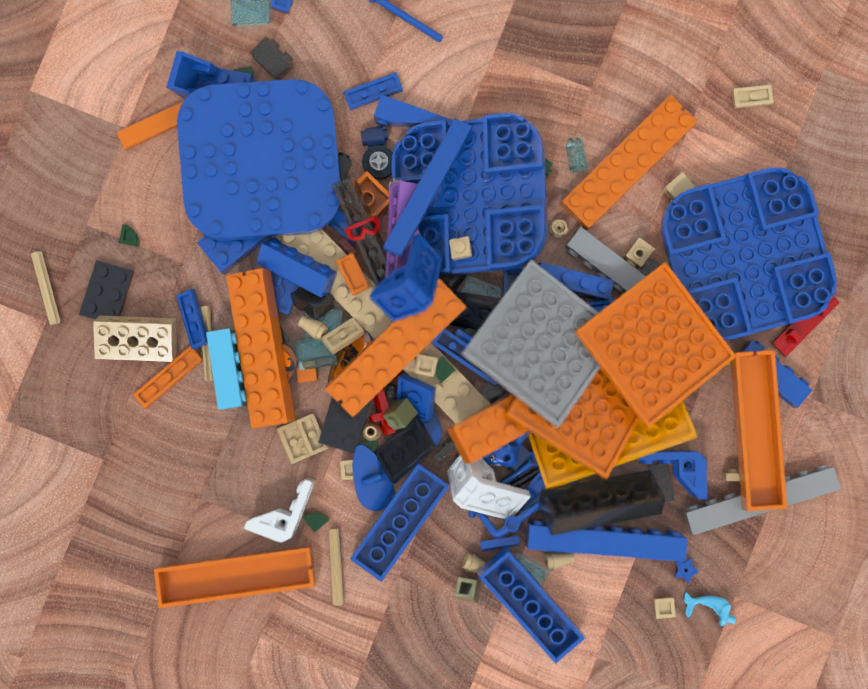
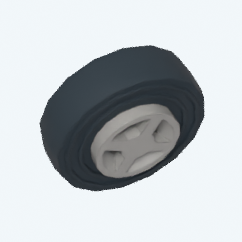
M375 145L367 149L362 159L364 171H367L375 179L379 180L392 174V150L383 145Z

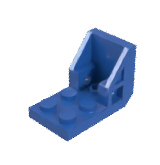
M176 51L166 88L186 99L192 92L201 87L216 84L253 82L255 76L249 73L221 69L208 61L185 52Z
M420 234L413 236L406 266L393 270L371 291L369 298L393 322L426 311L434 300L443 258Z
M657 451L637 459L642 464H654V460H658V463L672 464V474L691 497L707 499V460L699 452Z

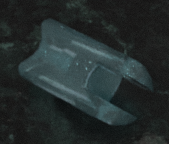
M569 138L565 147L570 172L586 170L587 162L582 140L576 138L574 141L572 138Z

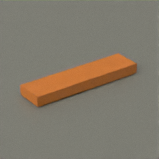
M183 102L118 131L117 134L124 149L128 150L177 127V117Z
M190 345L132 395L144 409H147L203 361V357L196 349H191Z

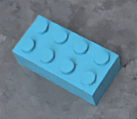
M223 329L206 332L218 410L247 406L235 331Z

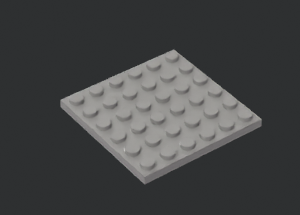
M530 260L461 354L550 424L558 428L600 368L574 333L597 315L598 312L534 261Z

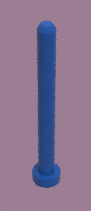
M368 0L372 4L374 2L378 3L437 42L443 40L441 34L389 1Z

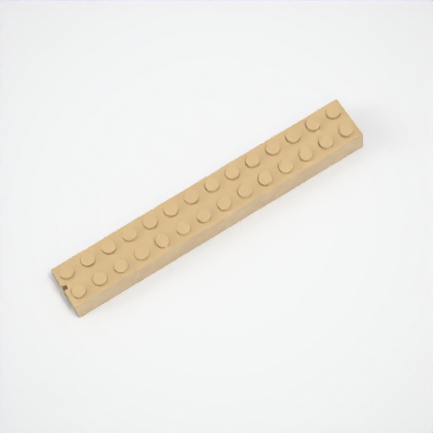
M323 230L305 235L276 236L283 244L296 248L298 252L313 257L315 261L326 264L337 272L331 292L329 293L370 333L373 339L392 322L369 298L371 291L377 286L364 272L363 274L370 288L352 296L335 262L346 256V254ZM431 342L419 354L438 358L437 363L443 356L455 369L446 380L440 383L436 370L434 378L415 374L418 355L403 368L409 376L435 387L434 402L455 424L490 405L483 395Z

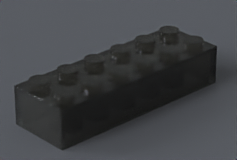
M651 470L607 479L603 478L541 490L538 506L552 536L662 514L666 498Z

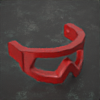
M375 215L344 228V231L348 238L353 241L363 240L366 233L372 236L378 232L381 224L378 216ZM371 221L375 223L376 227L369 230L363 227L361 235L353 236L352 229Z

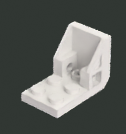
M459 455L447 470L453 501L460 508L507 519L509 516H515L530 498L528 490L496 482L493 469L482 458L472 464H465Z
M307 478L304 481L302 480V482L300 481L296 491L299 493V496L293 500L289 511L279 508L253 517L246 522L244 529L280 543L293 537L316 480Z

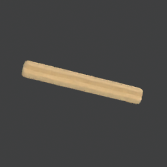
M35 251L31 253V258L50 325H56L61 320L42 251Z
M201 306L207 332H211L210 307ZM207 344L202 346L205 381H214Z
M334 528L329 529L333 605L340 606L344 603L339 529Z

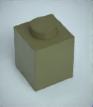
M404 398L395 401L383 414V417L393 430L405 428L418 412L410 401Z
M458 577L454 596L459 600L478 603L481 583L477 580Z

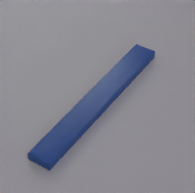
M456 118L454 119L384 244V250L399 257L403 256L468 138L472 125Z

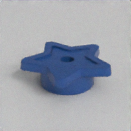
M689 558L686 562L676 561L677 572L674 577H683L687 583H690L692 575L699 573V570L693 567L692 558Z

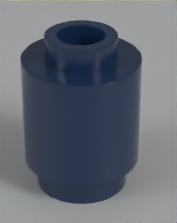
M383 125L365 128L364 131H360L363 146L385 145V141L389 140L387 129H383Z

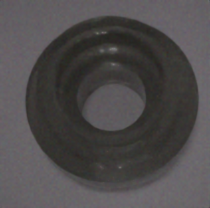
M388 383L383 388L385 396L396 399L398 386Z

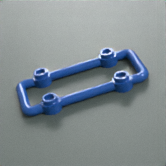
M534 451L531 452L527 462L498 483L508 485L531 467H539ZM576 481L551 489L552 491L517 517L509 516L505 520V526L499 530L496 529L486 514L475 513L493 537L500 538L508 532H517L524 520L555 497H564L567 494V488Z

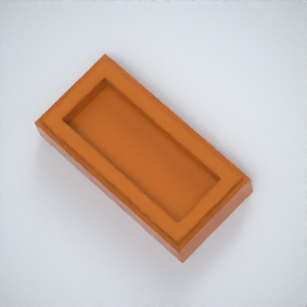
M353 252L335 261L352 296L370 288Z

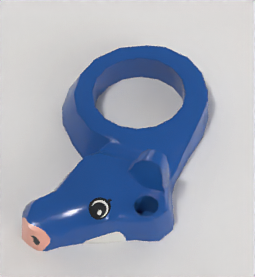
M530 431L482 457V459L491 466L513 467L517 464L519 449L530 434Z

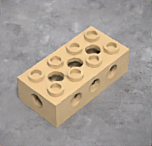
M98 316L93 321L95 359L172 362L177 356L176 318Z

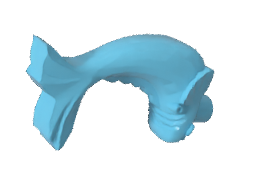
M685 592L683 600L687 604L685 608L687 618L692 614L694 606L700 603L716 611V614L719 616L720 626H726L727 622L735 624L736 616L729 615L731 606L725 598L715 595L692 598Z

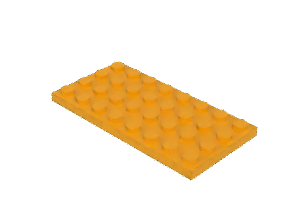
M681 401L649 428H646L639 419L614 467L697 438L684 402ZM532 432L528 435L547 490L595 474Z

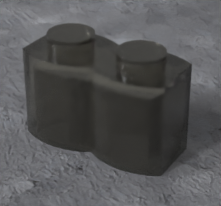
M265 37L250 52V55L275 80H281L294 67L292 63L293 58L286 51L282 53L278 49L280 47L273 38L269 40Z
M300 287L290 294L293 305L298 310L306 312L313 319H319L335 308L334 297L330 292L323 297H319Z

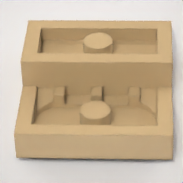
M314 414L276 429L290 465L328 449L327 445L318 443L321 430Z

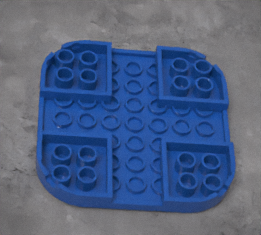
M299 79L216 84L201 87L184 100L177 117L183 202L185 212L191 224L204 236L219 241H231L262 236L305 235L322 230L336 216L341 201V185L334 112L329 98L319 87Z
M499 113L483 115V118L462 120V122L472 125V130L418 227L419 234L443 258L439 276L521 268L539 255L545 245L548 234L544 142L534 125L517 114ZM446 120L425 122L406 131L407 134L400 142H397L392 154V182L396 178V180L418 184L452 122H447ZM468 236L471 242L473 257L453 260L449 240Z
M779 167L767 168L748 173L744 176L686 190L675 197L663 213L661 235L670 268L725 341L812 318L828 307V303L835 294L837 286L836 272L830 252L827 253L817 218L819 212L813 191L804 178L790 172L791 170Z

